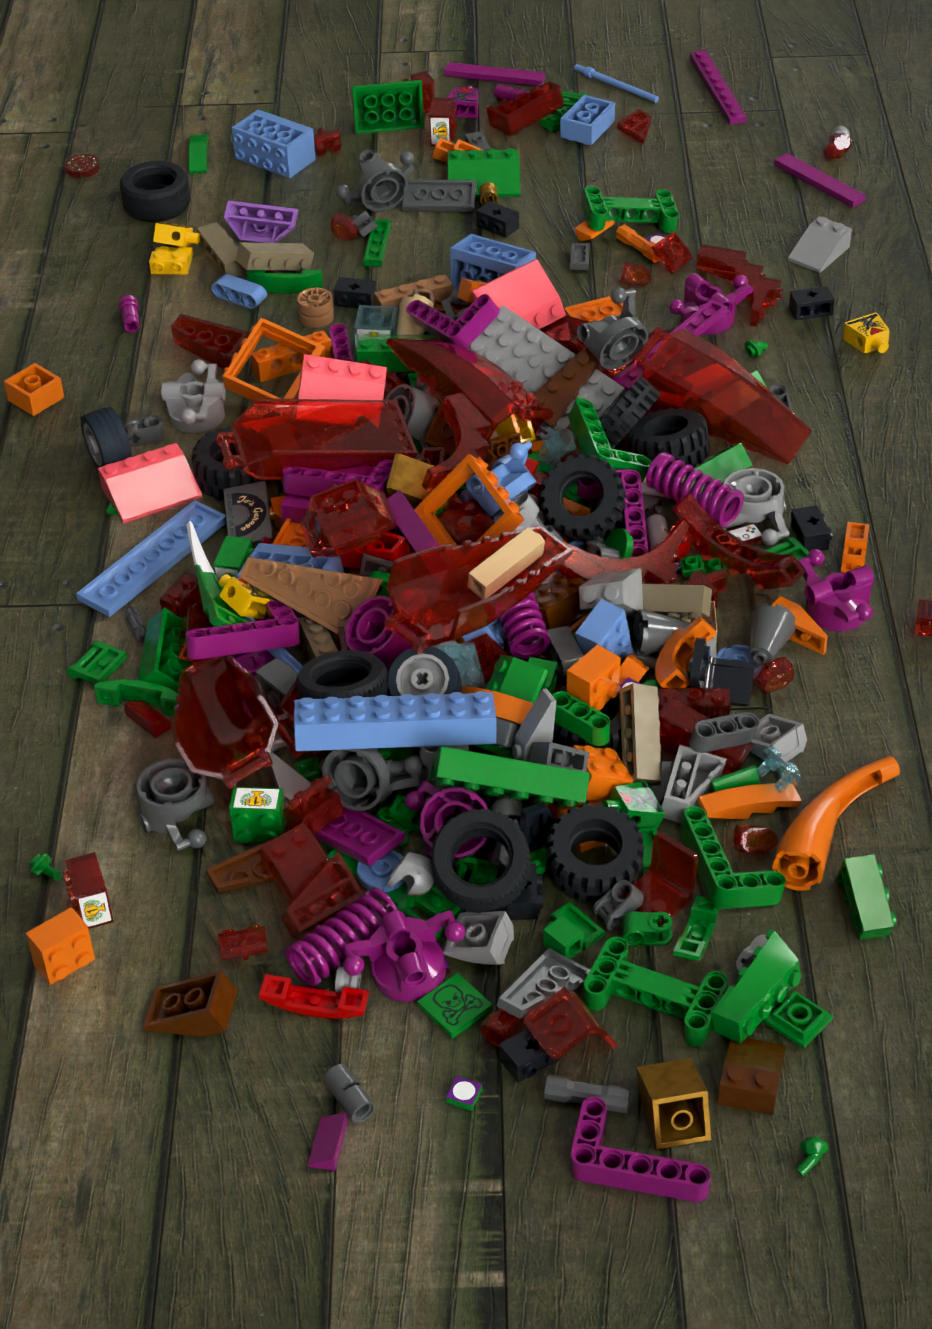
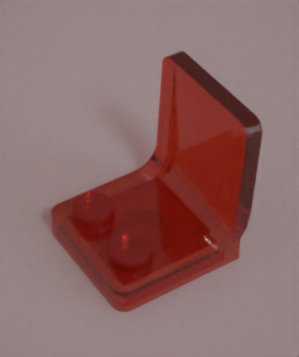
M660 831L655 834L650 868L634 884L635 887L642 891L644 896L642 905L635 911L665 912L671 918L677 915L693 898L699 860L698 855ZM659 919V925H662V919Z
M566 986L524 1018L525 1025L552 1060H558L582 1040L594 1033H598L612 1049L618 1045L591 1009L575 992L569 991Z

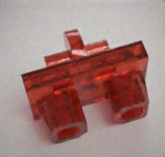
M322 127L317 129V134L314 135L315 153L318 156L325 155L327 148L330 147L334 152L341 150V132L339 129L331 132H325Z
M251 925L244 930L235 931L228 929L218 934L222 960L243 957V961L249 960L248 956L268 952L265 926Z

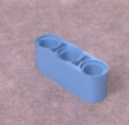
M224 274L211 286L212 292L216 297L249 309H254L267 297V292L261 285L229 274Z

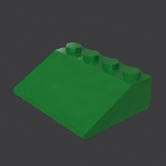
M422 80L352 86L355 134L424 128Z
M519 149L448 151V180H476L475 198H480L479 189L486 182L496 185L498 197H520Z
M360 335L358 338L357 363L387 367L386 372H425L438 369L439 338L434 335Z

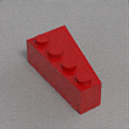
M335 517L310 545V548L338 550L342 565L347 568L360 569L363 554L406 565L413 557L406 537L339 517Z

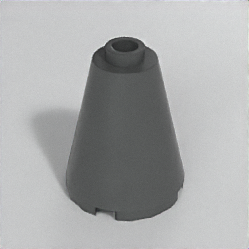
M763 603L757 606L751 614L749 657L756 664H769L795 631V617L789 609L782 605L768 606L769 603Z
M639 609V613H636L633 623V638L637 640V645H633L635 654L643 656L661 652L664 644L679 627L684 630L691 623Z

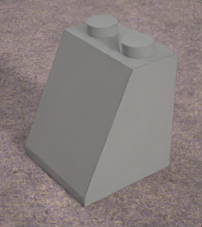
M641 569L602 573L592 577L579 587L580 610L590 614L602 599L624 609L626 616L639 613L638 610L643 609Z

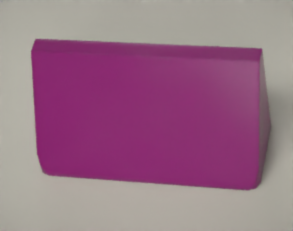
M347 1113L321 1117L308 1161V1167L336 1171L348 1127Z

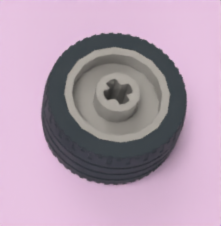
M112 407L98 409L81 416V429L84 441L97 469L132 457L125 428Z
M421 645L407 649L397 656L388 672L387 682L390 696L461 693V676L455 662L444 651L436 647Z

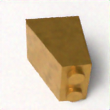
M396 453L386 487L388 497L400 490L413 509H415L450 472ZM450 498L439 509L443 507L444 512L449 511Z
M691 1058L636 1067L638 1091L656 1150L711 1140L708 1090Z

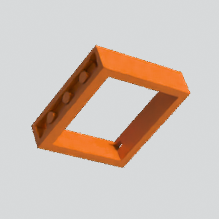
M260 318L258 323L251 327L249 337L243 339L240 351L234 353L230 366L224 369V374L222 375L226 389L282 415L290 414L298 401L301 371L284 399L236 377L263 336L302 354L325 357V346Z
M470 454L414 510L456 569L459 565L467 564L473 570L525 519L519 512L520 507L508 498L510 493L497 483L499 481L498 477L491 471H488V464L481 457L475 458ZM475 473L501 507L504 514L463 554L434 513Z

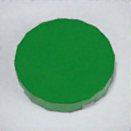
M623 528L612 530L604 542L607 546L619 550V564H625L626 561L629 562L634 544L633 537L629 535V530Z

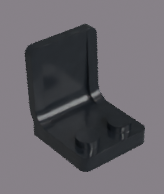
M696 638L690 673L692 698L712 703L748 706L751 698L755 670L754 664L746 661L711 657L710 646H707L706 639Z

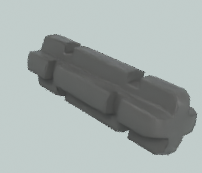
M127 608L125 611L127 620L135 634L136 640L142 642L145 639L146 633L144 623L138 614L137 608Z

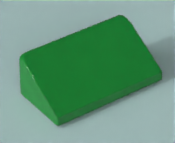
M755 765L711 780L710 793L760 784L757 767Z

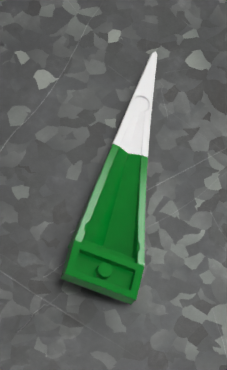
M189 521L186 526L203 609L213 627L248 622L245 617L240 616L220 597L223 588L219 585V580L206 558L192 522Z

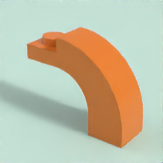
M701 616L697 617L684 630L679 627L664 644L657 658L655 666L656 679L659 685L674 698L690 685L687 668L693 657L696 638H705L707 643L717 634L715 629Z

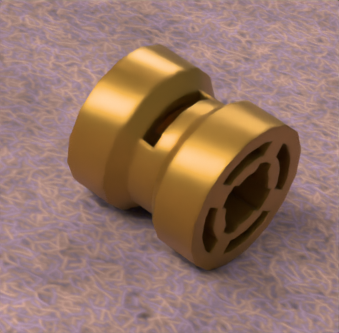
M491 182L482 184L479 189L481 204L485 205L489 201L497 203L496 185Z

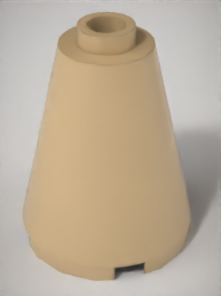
M414 294L413 297L405 295L399 305L396 335H423L426 330L414 322L406 312V308L414 300H420L432 308L433 302L418 294Z

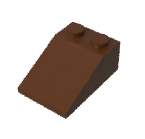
M222 970L157 986L142 1028L145 1031L199 1037L226 1032L238 990Z
M746 1038L741 1044L731 1040L720 1080L718 1105L773 1115L786 1045Z

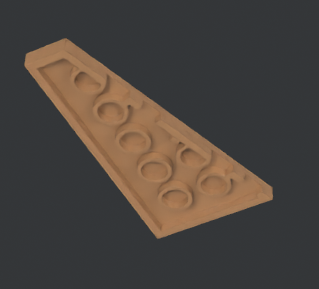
M255 557L247 558L239 576L242 580L345 638L347 622L353 611L362 602L375 597L383 580Z

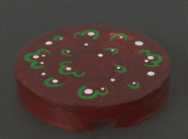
M79 154L67 159L64 166L66 173L71 177L81 178V175L90 177L99 171L100 161L94 155Z

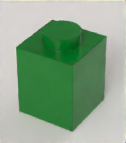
M560 916L554 922H549L543 929V946L546 949L550 948L572 959L584 950V932L565 917Z

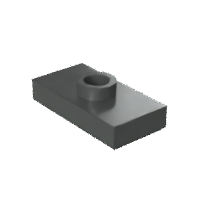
M482 131L465 134L467 143L483 150L491 149Z
M571 243L570 270H589V243Z

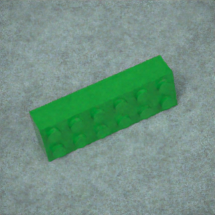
M440 747L434 751L429 781L436 782L435 786L443 788L457 785L471 792L479 791V789L485 790L484 794L488 796L499 797V795L508 794L509 799L524 801V799L532 798L535 804L544 802L548 805V803L553 804L555 802L558 803V808L570 809L572 807L577 808L578 805L586 803L590 773Z

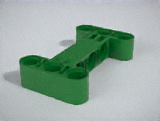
M588 186L584 189L582 209L587 224L592 230H603L606 221L658 223L660 230L665 233H674L676 231L679 212L673 196L668 190H656L654 199L603 197L600 189L597 187Z
M621 937L609 938L584 981V1005L590 1010H601L607 1005L611 996L615 995L683 1019V1037L685 1042L695 1047L705 1044L713 1029L712 1010L728 989L727 976L720 971H711L706 974L700 987L629 963L628 942Z

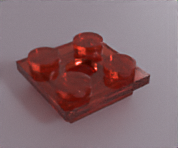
M673 231L651 247L654 254L659 257L666 270L671 274L693 259L692 253Z

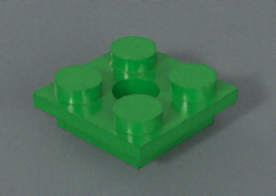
M793 991L765 1019L764 1023L804 1049L833 1020V1015L798 992ZM794 1015H803L805 1018H804V1019H797V1018H795V1017H793V1016H794Z

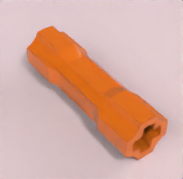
M624 224L616 230V238L636 248L654 263L663 259L665 249L654 242L647 241L629 226Z

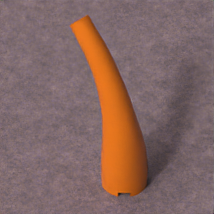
M887 756L843 776L819 793L799 813L783 835L772 865V871L780 872L785 876V887L797 891L810 890L812 885L821 883L838 817L860 795L899 775L900 768L894 757Z

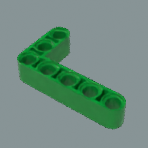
M577 398L568 415V419L581 452L585 453L587 457L593 454L598 456L600 460L605 459L615 470H635L640 474L641 483H643L652 463L651 460L643 455L611 449L593 404L585 398Z
M697 806L685 808L680 826V834L712 905L720 909L770 906L780 903L786 883L785 876L777 871L733 873L706 812Z

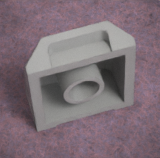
M767 714L759 720V726L751 742L742 746L756 756L783 767L786 762L797 754L803 753L807 737L803 723Z
M506 911L459 913L456 921L461 922L465 927V936L458 942H452L447 939L442 949L443 954L472 963L505 964V957L512 940H514L513 924Z

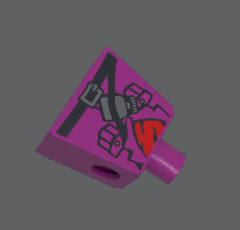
M466 86L465 88L455 87L445 99L446 116L478 118V89H474L471 86Z

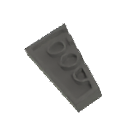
M548 948L499 997L497 1007L520 1019L584 985L590 969Z

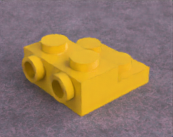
M156 247L155 251H152L149 260L151 274L188 275L193 257V247Z

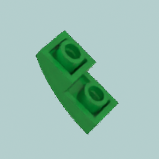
M570 107L555 110V115L541 118L540 125L550 131L559 130L560 118Z
M701 555L679 558L684 577L702 580L728 578L724 557L704 561Z

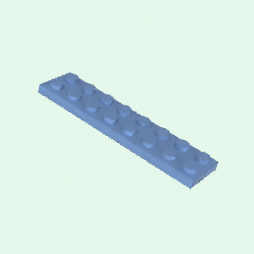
M194 500L76 593L77 600L111 617L192 551L186 526L189 521L192 522L201 544L227 523L226 515Z

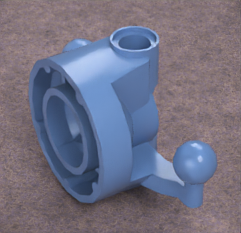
M530 441L524 444L514 443L509 449L510 454L503 456L492 465L491 472L498 477L499 481L497 483L499 486L504 487L510 493L508 498L511 501L519 494L527 493L537 483L525 466L528 450L532 448ZM474 474L466 481L467 489L461 492L460 500L465 503L470 502V505H473L477 500L482 506L481 510L488 519L494 518L493 515L502 509L478 476Z

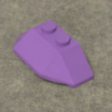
M228 201L224 218L240 241L278 243L295 228L299 210Z

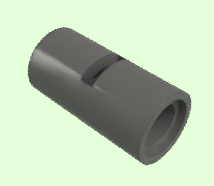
M338 1064L327 1071L323 1082L354 1123L367 1120L374 1113L376 1105L347 1066Z

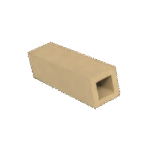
M529 527L469 572L468 588L485 601L543 555L545 540L539 533L534 532Z

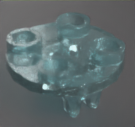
M546 427L548 434L539 433L544 442L539 452V459L544 464L553 467L566 453L574 450L576 447L575 437L570 429H561L556 432L550 427Z
M772 745L768 749L765 748L762 754L765 757V761L757 769L761 777L770 770L773 772L776 770L780 773L781 778L775 784L776 790L779 792L783 791L790 783L795 786L801 784L803 778L798 773L800 770L794 763L783 761L780 758L782 756L781 753Z

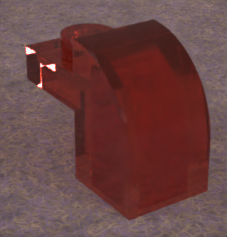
M724 568L703 575L698 570L690 576L688 585H705L712 589L711 601H715V608H717L718 593L727 590L728 573Z

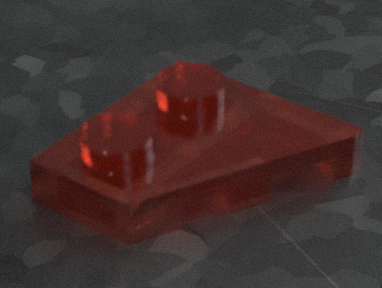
M638 109L619 121L617 129L644 144L651 125L652 116Z
M487 633L466 642L476 682L481 687L490 681L495 663L500 658V655L509 656Z

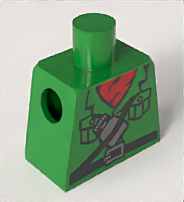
M646 781L616 786L609 800L602 801L603 807L609 808L611 805L618 808L617 812L621 813L623 811L630 816L629 821H635L639 829L656 826L658 830L665 815L664 810Z

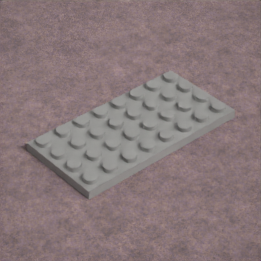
M502 305L499 308V315L470 346L459 353L450 365L457 372L507 406L521 402L525 403L531 395L576 355ZM596 369L587 383L583 384L578 391L579 394L576 399L580 397L589 400L601 421L626 391L620 384ZM576 399L572 400L569 404L567 412L563 417H560L554 430L548 427L526 406L531 424L552 439L576 438L568 419Z

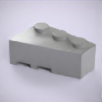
M679 745L661 806L665 812L663 818L681 823L685 808L697 806L699 804L697 801L698 797L706 795L711 790V780L721 777L727 759L705 752H695L689 747Z

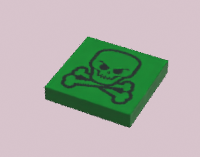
M456 973L417 1001V1007L451 1039L493 1010L492 1003L459 973Z

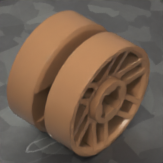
M309 288L299 293L297 302L301 324L311 328H319L333 321V298L330 291L323 288Z

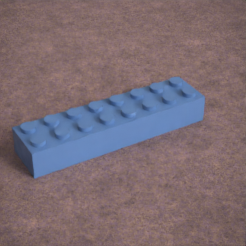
M479 691L468 694L453 692L441 695L428 693L426 695L353 696L344 699L337 697H328L326 699L302 698L301 700H295L296 751L496 744V711L493 693Z

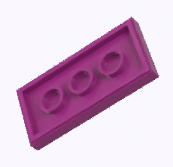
M337 802L304 825L305 833L369 867L406 840L403 831L363 811L347 809Z

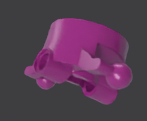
M692 273L685 280L684 302L679 299L670 302L669 310L672 314H680L681 323H683L711 299L727 306V313L702 334L722 333L733 325L736 305L746 295L751 294L754 288L748 284L746 276L737 275L733 280V286L737 290L724 296L720 288L710 285L697 273Z
M813 549L808 553L807 557L796 560V564L807 583L805 586V611L819 627L830 631H847L855 629L862 625L864 621L871 619L873 609L869 605L872 584L874 583V574L868 565L849 570L845 573H832L821 580L812 566L818 567L823 564L825 557L822 551Z
M405 589L398 594L399 604L385 596L372 597L362 602L353 611L347 622L345 639L349 649L364 651L377 656L386 665L388 673L397 656L407 649L421 645L425 646L426 644L425 637L420 633L419 623L416 619L423 609L426 600L425 596L415 595L413 591Z
M426 780L423 781L417 791L410 792L405 798V804L411 810L417 811L424 806L420 818V831L424 839L425 849L427 850L425 854L430 859L432 844L435 841L434 838L438 831L441 830V827L447 821H450V818L455 817L456 813L461 814V812H467L468 810L488 809L486 803L474 792L464 788L441 790ZM427 793L429 796H431V798L426 802L424 806V795ZM479 837L467 841L460 846L454 855V860H462L475 855L485 846L488 838ZM494 849L489 851L487 855L488 861H491Z
M401 911L387 913L382 919L383 925L371 936L370 940L355 941L343 946L346 956L343 964L345 972L351 976L359 975L364 969V961L360 956H369L374 982L383 995L395 1001H418L441 985L446 974L443 950L436 942L435 933L446 926L445 936L449 941L458 942L465 936V927L461 922L455 920L452 911L437 914L427 921L405 917Z

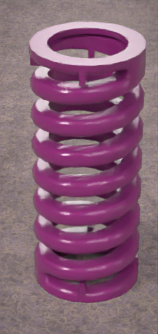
M667 452L659 454L647 471L646 485L649 488L655 489L658 493L674 499L686 508H692L694 512L701 513L703 517L710 518L714 523L722 527L729 526L741 511L744 502V495L738 489L732 490L728 484L722 485L719 479L713 480L711 475H704L699 469L694 470L692 465H685L684 461L676 460L673 455ZM733 500L728 510L724 513L728 503Z
M525 569L491 595L504 635L507 638L510 652L514 657L521 659L538 656L549 647L551 642L549 633L545 630L546 625L542 621V614L539 611L538 603L535 601L536 598L532 592ZM539 637H541V639H540L539 641H537L536 643L530 644V645H521V644H518V643H528V642H532V641L538 639Z
M373 887L365 895L360 896L356 903H350L346 906L345 910H340L336 913L334 918L327 919L324 925L317 926L313 933L304 935L302 941H296L285 950L286 958L295 975L308 987H314L322 981L321 978L325 979L330 975V969L336 971L341 966V962L344 963L346 959L343 950L344 945L355 941L370 940L371 936L383 925L382 919L388 913L386 908H389L390 912L398 911L391 898L381 889ZM375 897L380 898L386 904V906L384 907L380 902H378L375 899ZM305 965L307 966V968H308L310 974H309V973L307 972V970L305 969V967H304Z

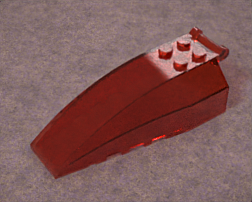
M655 327L651 338L639 354L636 353L632 358L635 364L644 368L642 377L661 393L660 397L648 410L652 412H657V410L661 409L668 410V408L694 410L705 418L710 437L726 440L732 445L742 443L743 447L749 451L761 453L763 456L789 465L812 433V430L761 382L717 346L685 329L668 334L660 327ZM659 339L662 340L663 343L649 361L645 358Z
M388 338L386 344L405 363L409 370L414 369L419 374L417 379L421 383L426 382L430 387L429 393L432 396L437 395L442 403H445L485 445L497 426L514 413L523 421H531L534 433L537 432L543 420L549 421L554 416L553 410L551 408H544L537 401L535 395L523 388V384L520 381L513 379L495 363L474 351L456 344L432 339Z
M542 526L530 527L531 530L539 533L545 540L543 555L484 600L468 588L469 572L525 529L501 533L500 537L493 539L485 536L482 537L481 541L473 543L471 540H465L462 545L454 547L451 543L430 547L393 561L387 584V590L396 614L389 616L384 626L388 630L399 634L419 654L424 652L427 647L448 642L482 629L507 613L532 593L570 557L573 549Z
M230 655L199 659L181 669L180 685H178L180 695L176 696L178 704L174 707L176 715H173L171 731L174 745L191 772L224 779L228 788L231 789L241 779L264 766L268 768L273 765L270 752L279 721L273 705L257 679L251 673H248L244 667H241L239 662H236Z

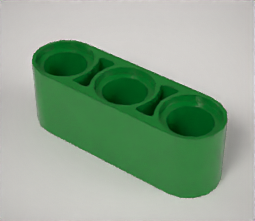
M558 691L552 694L556 700L554 721L556 724L592 745L603 746L609 742L610 719L607 715L567 692Z

